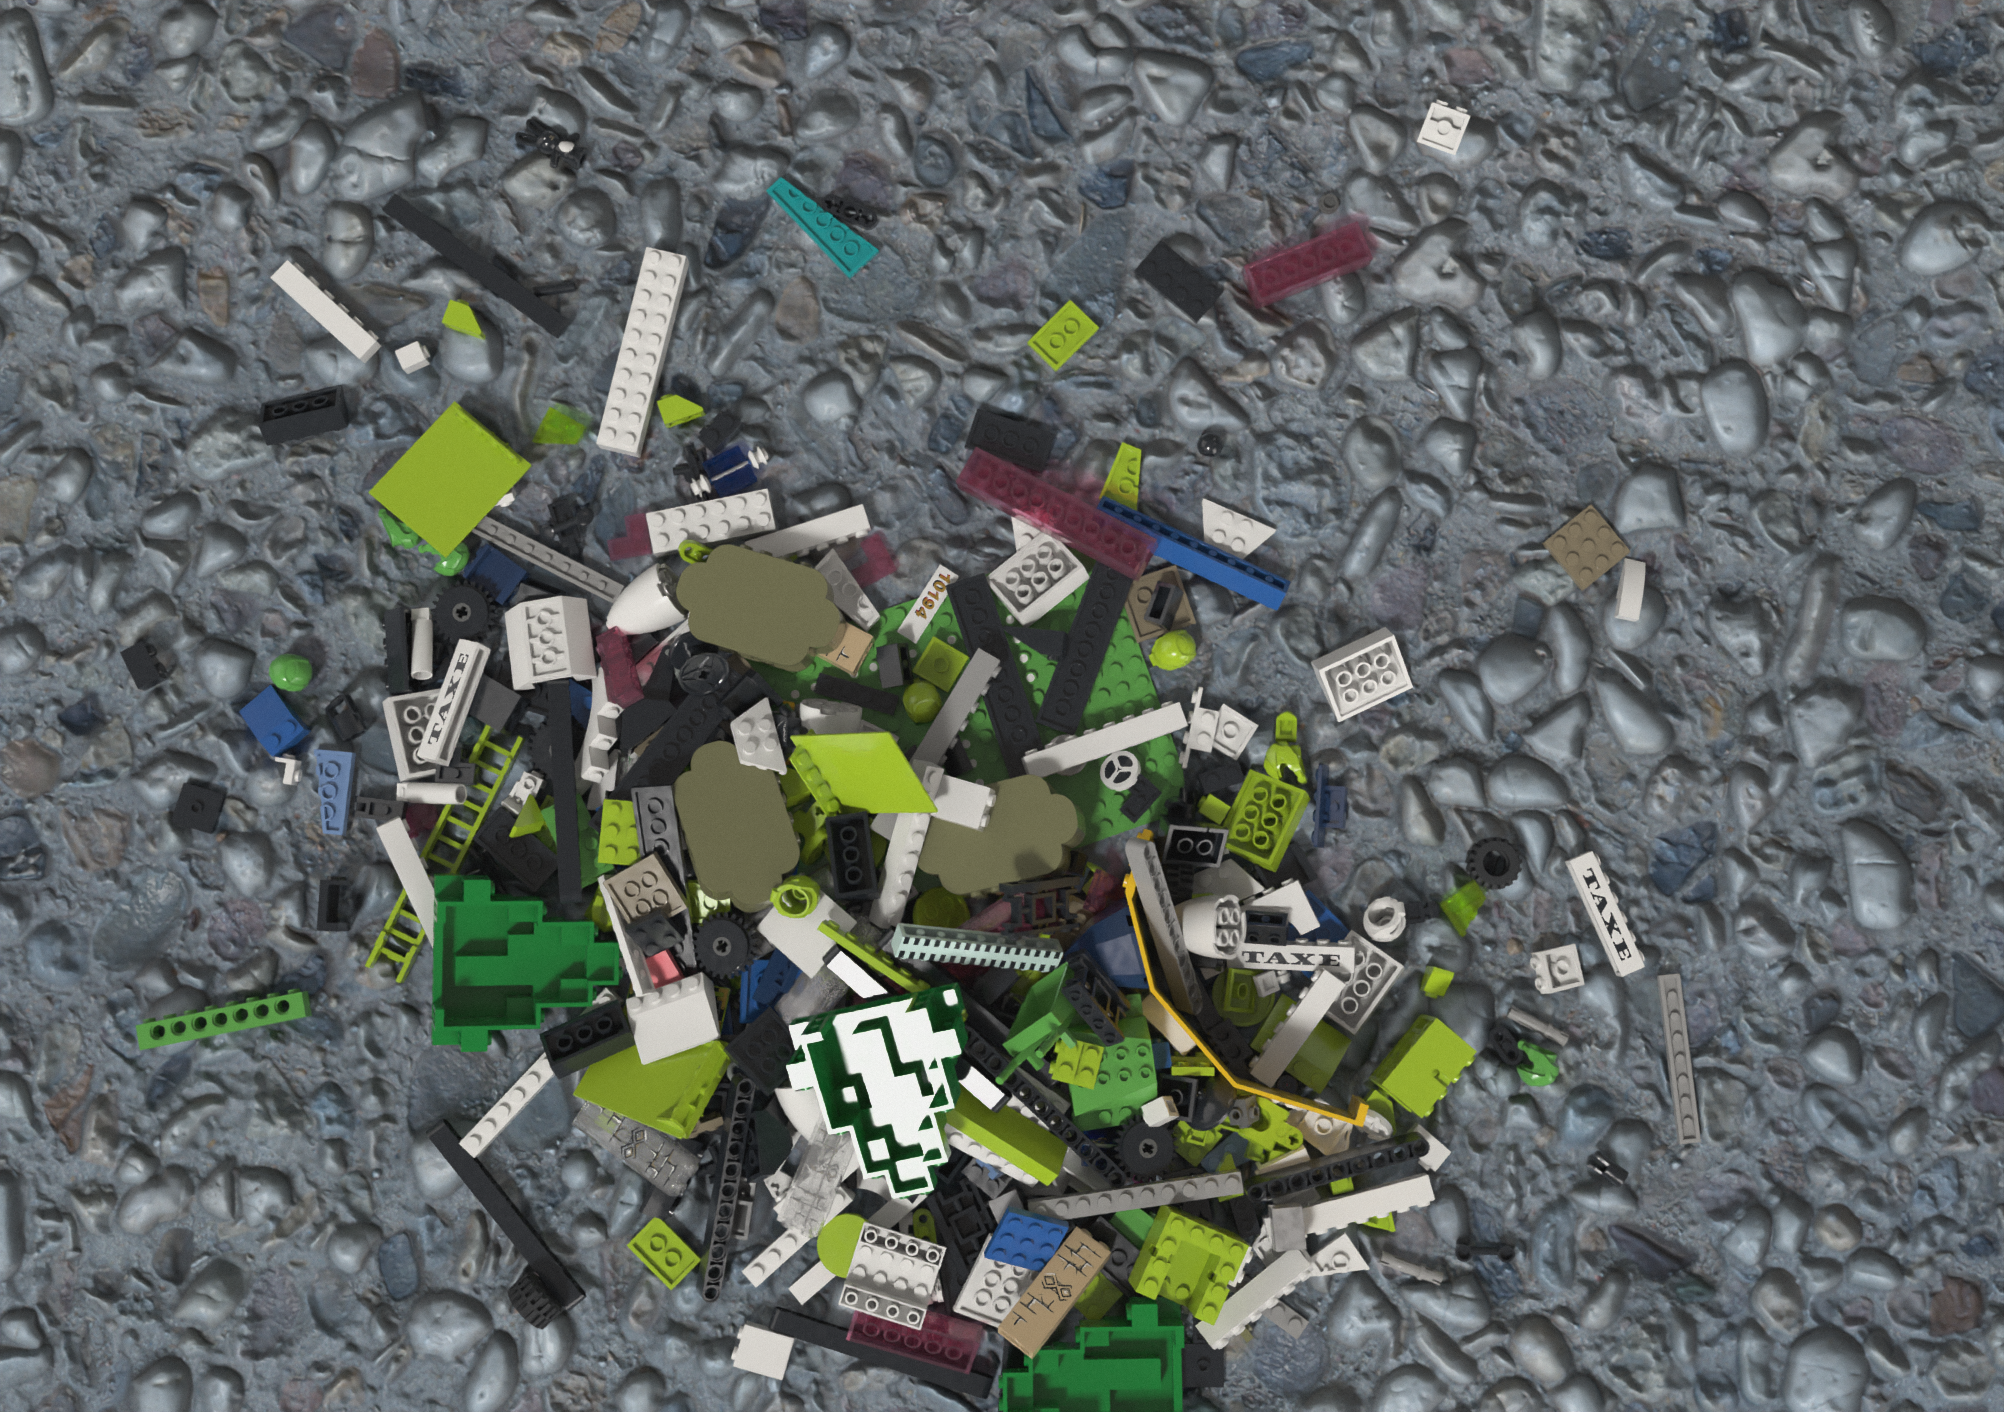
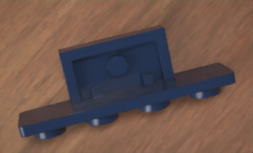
M1319 764L1315 773L1317 780V789L1314 792L1316 810L1313 812L1315 827L1311 840L1313 847L1324 848L1325 828L1345 829L1348 787L1328 786L1329 765Z
M777 947L752 997L755 1001L769 1006L772 1005L778 990L786 994L789 993L790 988L795 984V978L800 969Z

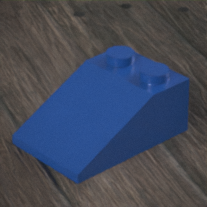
M269 685L239 711L258 741L272 757L281 758L283 754L287 753L311 732L273 685Z

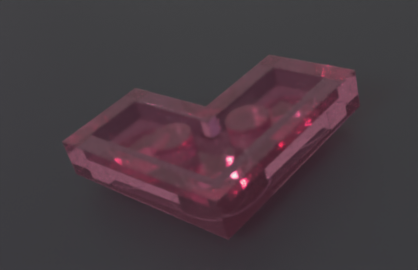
M646 514L624 516L627 537L607 540L610 560L618 561L651 555L652 549Z
M878 534L860 543L869 562L851 570L862 590L896 572L897 568Z
M1096 869L1083 909L1096 915L1104 910L1107 899L1117 902L1123 898L1126 890L1123 887L1124 881L1103 870Z

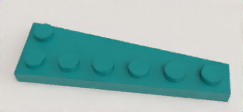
M782 177L766 190L767 194L849 280L879 253L877 248L861 236L855 234L849 227L839 222L833 215L823 210L817 203L806 197Z

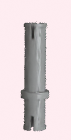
M1513 1005L1509 1008L1506 1015L1507 1018L1538 1032L1545 1039L1549 1038L1562 1046L1566 1044L1569 1037L1568 1033L1557 1029L1552 1023L1541 1021Z
M1382 1251L1379 1257V1264L1415 1276L1418 1280H1427L1437 1285H1440L1444 1273L1426 1267L1424 1263L1418 1264Z

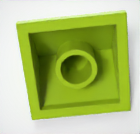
M1226 967L1221 1009L1225 1011L1254 1013L1256 986L1253 977L1258 975L1259 972Z

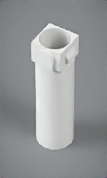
M429 607L411 609V676L419 680L432 677L434 620H431L433 614Z
M397 783L396 801L461 805L467 799V789L464 784Z

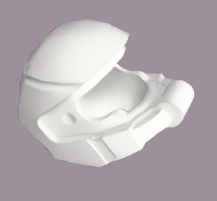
M1391 897L1376 899L1368 906L1364 914L1363 924L1364 929L1372 940L1389 942L1401 935L1406 925L1404 903L1398 902Z

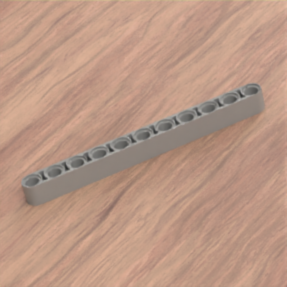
M1131 837L1126 843V855L1177 1010L1198 1015L1203 1007V999L1155 845L1151 841Z

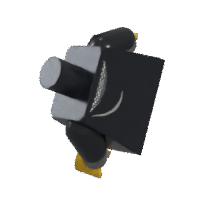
M783 701L779 708L780 713L772 712L785 765H791L789 758L796 748L790 736L806 735L808 733V729L802 726L801 718L797 717L794 711L795 703Z

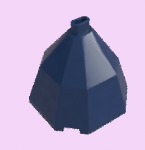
M1123 897L1089 919L1065 950L1058 967L1066 962L1067 954L1086 948L1117 987L1149 988L1126 897Z

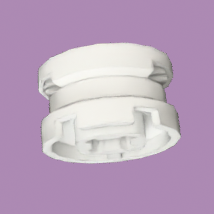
M939 1272L928 1305L933 1304V1301L944 1302Z

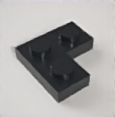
M1141 773L1138 774L1136 783L1127 789L1132 796L1119 809L1133 824L1162 794Z

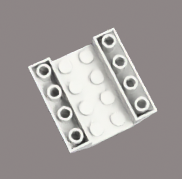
M556 596L522 602L505 612L514 692L535 689V683L573 676L576 681L597 678L587 599Z
M864 1221L838 1305L921 1330L946 1247Z

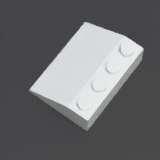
M1049 528L1045 529L986 577L989 587L1024 628L1031 626L1090 578L1084 566Z
M1386 627L1311 662L1320 686L1338 722L1413 688L1395 636Z
M441 688L388 697L382 702L400 783L436 774L437 764L418 757L417 753ZM460 736L458 738L456 747H462Z
M1351 930L1344 940H1350L1351 943L1356 944L1354 973L1330 972L1346 985L1325 1015L1356 1037L1404 971V966Z
M703 972L655 989L656 993L650 996H634L626 999L628 1020L643 1065L721 1038L714 985Z

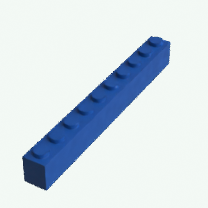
M1102 496L1089 524L1106 533L1109 528L1147 542L1145 551L1276 611L1280 607L1291 583L1289 580L1105 496Z

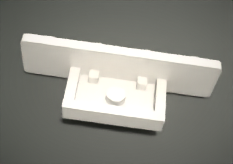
M1198 687V690L1193 691L1191 703L1195 704L1193 711H1189L1187 718L1190 728L1189 732L1185 731L1183 743L1186 744L1185 752L1181 751L1178 763L1182 764L1181 769L1187 768L1190 749L1211 753L1219 712L1199 708L1203 687Z

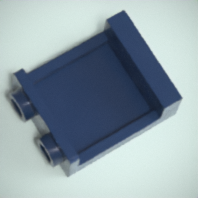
M487 543L476 552L477 557L474 561L469 562L465 566L463 577L472 583H478V587L480 585L484 586V592L490 591L492 598H495L497 602L507 607L519 591L521 582L531 574Z

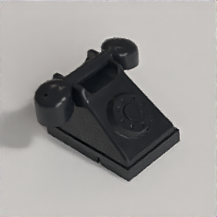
M1178 796L1168 798L1164 803V810L1167 814H1160V826L1157 838L1154 839L1161 866H1164V864L1220 868L1229 829L1226 826L1184 817L1188 809L1184 800Z

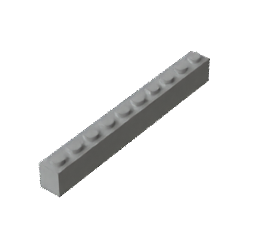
M980 648L977 649L909 762L911 767L914 759L932 762L940 767L944 765L948 758L945 756L949 748L952 750L958 742L957 734L959 731L963 732L969 723L967 720L969 714L976 712L980 705L977 702L980 696H985L990 689L989 681L992 677L996 678L1002 668L999 666L1000 660ZM878 813L870 829L891 841L898 813Z
M1231 1169L1123 1185L1121 1188L1110 1187L1029 1199L1027 1201L1030 1212L1065 1220L1241 1194L1244 1192L1240 1170Z

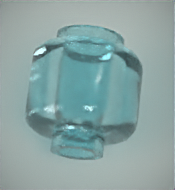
M467 714L458 742L471 745L479 740L482 734V727L477 718Z

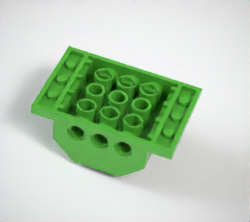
M1140 993L1124 995L1131 1003L1129 1011L1124 1012L1126 1017L1118 1020L1117 1026L1125 1036V1041L1107 1047L1078 1012L1067 1027V1030L1076 1040L1104 1047L1094 1089L1067 1083L1072 1121L1081 1131L1119 1126L1121 1123L1128 1124L1127 1118L1134 1120L1135 1114L1141 1118V1115L1143 1116L1142 1106L1157 1099V1080L1152 1044L1146 1016L1143 1015Z

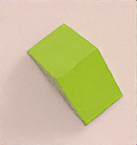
M529 794L511 830L510 837L514 838L540 831L545 820L533 795Z

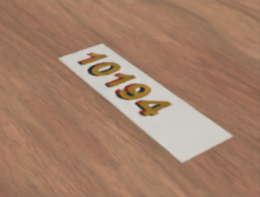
M940 564L897 632L916 644L948 595L945 586L955 583L959 576Z

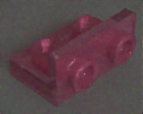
M417 803L407 809L406 821L410 827V831H407L410 839L420 836L419 832L424 829L428 831L435 827L440 815L433 804Z

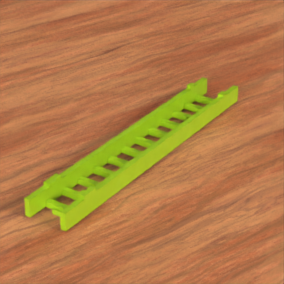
M486 724L478 742L473 748L469 763L478 764L480 767L499 776L492 789L478 782L477 785H472L489 794L483 808L467 800L464 802L463 805L479 812L473 826L450 816L456 804L445 805L419 858L424 857L426 862L430 858L451 868L450 873L460 872L469 854L468 851L472 849L475 840L472 838L484 825L526 739L518 736L511 752L488 741L494 728ZM485 746L508 756L502 770L478 760ZM447 821L470 831L464 845L441 834ZM438 839L461 850L454 864L432 853ZM405 889L400 894L365 964V967L374 968L381 952L396 962H403L404 965L396 979L398 983L405 982L427 938L423 927L417 939L394 928L400 914L421 924L418 916L403 909L409 898ZM391 933L414 944L405 957L384 947Z

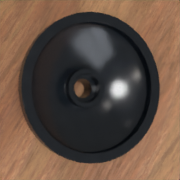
M1214 1072V1076H1203L1199 1079L1194 1121H1185L1194 1130L1207 1131L1215 1128L1227 1118L1234 1107L1237 1089L1231 1085L1221 1072Z

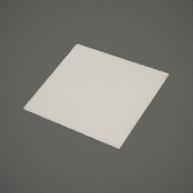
M821 890L818 906L805 918L783 916L773 907L756 928L811 979L823 966L822 957L835 944L834 940L817 930L821 922L825 919L827 921L831 919L840 925L839 929L845 933L847 931L850 932L857 923ZM801 900L798 902L807 903V900Z

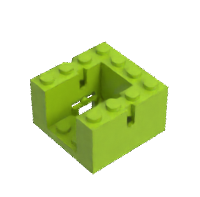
M1421 1014L1374 1070L1369 1079L1408 1112H1413L1420 1118H1423L1424 1115L1427 1117L1434 1110L1433 1104L1437 1099L1441 1100L1447 1094L1448 1090L1446 1087L1450 1082L1456 1083L1462 1075L1460 1073L1465 1066L1468 1067L1476 1058L1474 1054L1477 1051L1438 1018Z
M1170 1204L1161 1205L1128 1281L1136 1292L1156 1300L1157 1295H1161L1186 1306L1195 1318L1214 1326L1230 1291L1227 1287L1229 1280L1234 1282L1249 1245L1236 1233Z

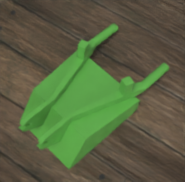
M1067 961L1029 988L1009 1034L1003 1043V1046L1014 1058L997 1076L996 1082L998 1084H1003L1025 1059L1037 1071L1041 1069L1045 1064L1041 1058L1059 1038L1070 1049L1077 1044V1040L1067 1030L1077 1010L1061 992L1062 987L1067 986L1065 984L1066 980L1074 977V971L1070 968ZM1046 1039V1041L1035 1052L1034 1050Z

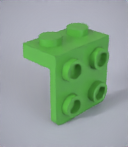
M1143 1208L1119 1211L1113 1215L1110 1222L1138 1248L1142 1249L1157 1214L1153 1211L1148 1213Z

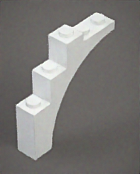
M601 665L597 670V678H592L593 692L590 719L581 750L575 761L576 794L580 793L581 796L593 782L599 783L610 771L607 751L618 739L615 719L624 710L623 707L625 706L621 671L605 665Z

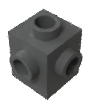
M1256 1095L1236 1096L1234 1107L1228 1115L1230 1125L1248 1128L1252 1126V1123L1259 1120V1107L1257 1106Z

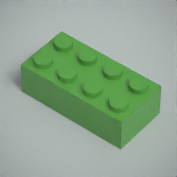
M579 793L577 794V811L583 888L598 881L597 878L602 875H611L616 872L613 864L598 863L600 836L595 829L588 825L591 817ZM552 805L541 810V813L557 846L555 808Z

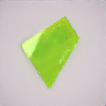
M549 407L532 442L578 445L587 426L555 408Z
M1472 880L1439 904L1458 934L1464 937L1467 933L1466 929L1471 920L1475 919L1477 910L1483 905L1486 897L1477 883Z

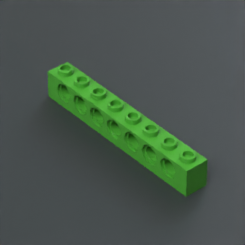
M300 988L287 990L288 995L280 996L278 992L268 994L267 999L259 1000V996L248 998L244 1004L233 1001L225 1003L226 1007L218 1009V1005L204 1007V1012L197 1013V1009L184 1011V1016L177 1017L176 1013L164 1015V1020L156 1021V1017L142 1020L143 1024L136 1025L139 1049H151L312 1016L308 991L301 992ZM285 1000L289 1003L287 1012L282 1008V1003ZM264 1004L269 1009L266 1016L261 1011ZM243 1009H246L248 1012L246 1020L241 1017ZM222 1013H225L227 1016L225 1024L220 1020ZM202 1017L205 1018L207 1022L205 1028H202L200 1025V1019ZM181 1022H184L186 1025L184 1032L179 1029ZM160 1026H163L165 1029L163 1037L159 1034Z

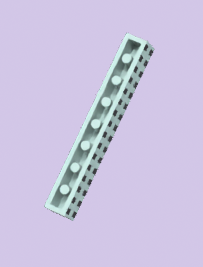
M898 923L891 942L895 957L902 959L910 958L923 961L931 960L943 963L952 962L964 965L973 964L1041 972L1054 971L1058 967L1063 955L1058 939L1022 936L1021 940H1009V937L1003 936L1001 933Z

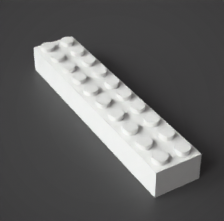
M646 247L596 442L601 449L639 458L641 456L689 266V261L684 255Z

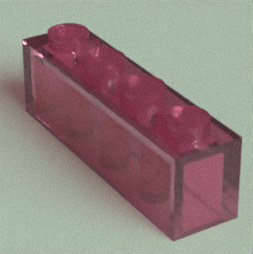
M616 625L596 637L598 645L596 650L601 656L602 661L600 665L606 675L604 680L610 690L608 693L612 703H617L624 709L644 698L628 636L622 633Z

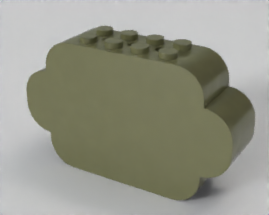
M726 544L715 548L710 553L706 563H693L684 569L677 584L676 595L679 603L690 612L688 617L689 629L697 639L719 646L720 651L790 672H800L807 669L813 663L816 653L828 654L833 652L842 642L846 621L843 614L833 603L834 592L832 586L819 571L813 569L812 565L800 562V564L792 562V559L785 556L775 558L772 556V553L760 550V553L753 551L752 547L741 544L740 547Z
M726 741L708 743L695 751L691 759V771L680 775L674 783V800L678 810L680 828L702 892L714 900L731 898L733 904L744 912H757L773 905L769 901L772 888H778L782 881L794 874L799 860V844L801 841L798 832L793 831L792 824H794L792 814L786 811L787 799L784 792L780 793L779 785L781 782L778 773H774L771 769L763 770L756 766L740 764L736 747Z
M1023 775L983 785L993 789L996 795L995 804L993 807H990L988 814L990 815L989 824L987 827H984L983 832L931 816L917 863L924 872L940 878L946 890L960 897L984 900L989 898L988 895L990 894L1004 895V893L999 892V883L1065 874L1071 863L1070 850L1077 847L1083 841L1086 834L1084 815L1078 805L1067 797L1058 794L1052 785L1036 775Z

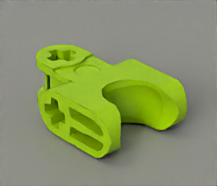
M817 801L809 808L807 813L799 810L792 816L794 824H792L793 831H797L799 837H805V847L800 853V859L805 865H812L828 846L825 817L827 816L822 814L823 810Z
M1256 1096L1257 1106L1262 1114V1122L1256 1129L1240 1128L1238 1134L1270 1152L1273 1151L1276 1144L1291 1150L1298 1149L1303 1143V1135L1297 1128L1286 1123L1290 1113L1273 1102Z

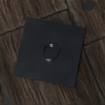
M183 783L171 822L213 834L225 794L189 783Z
M1184 1342V1348H1181L1182 1387L1224 1388V1347L1214 1350L1209 1344Z

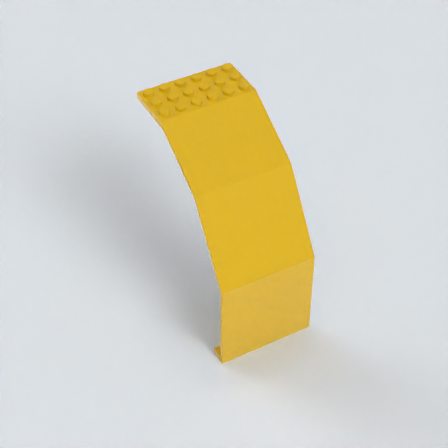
M1143 829V833L1138 832L1137 838L1154 842L1155 836L1152 831ZM1132 871L1130 875L1126 874L1123 887L1126 888L1125 894L1150 992L1231 1085L1238 1089L1363 1127L1369 1105L1359 1096L1352 1094L1347 1111L1237 1077L1229 1070L1157 987L1136 905L1138 896L1137 886Z

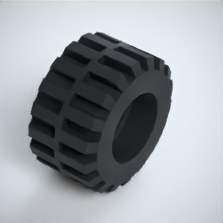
M1501 837L1481 839L1471 846V850H1468L1467 855L1469 856L1465 859V863L1468 864L1466 871L1470 873V879L1474 880L1475 884L1482 886V888L1491 890L1503 889L1506 886L1512 885L1513 881L1518 879V873L1522 871V868H1520L1522 859H1519L1520 851H1516V846L1513 843H1509L1507 839H1501ZM1490 851L1498 852L1504 860V868L1496 876L1488 874L1483 866L1484 857Z
M1164 864L1163 874L1173 906L1192 899L1194 884L1193 866Z
M527 1271L507 1290L514 1308L527 1322L536 1328L544 1329L563 1311L562 1304L542 1279L532 1272Z

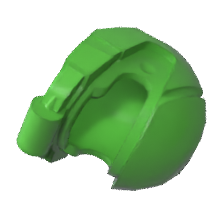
M385 509L379 510L378 516L382 520L392 547L401 545L404 549H411L421 543L423 538L406 526L405 523H400L396 518L389 516Z
M461 542L447 558L430 544L418 547L420 553L431 552L440 556L441 561L435 564L436 567L433 570L444 576L458 574L469 562L470 552H468L469 549L465 542Z
M283 654L272 661L268 675L280 689L302 691L311 681L312 666L306 657L296 654Z
M1524 1039L1519 1040L1518 1048L1524 1050L1529 1060L1534 1063V1065L1520 1064L1516 1066L1522 1081L1529 1086L1538 1087L1553 1083L1560 1069L1556 1063L1557 1054L1536 1044L1526 1042Z

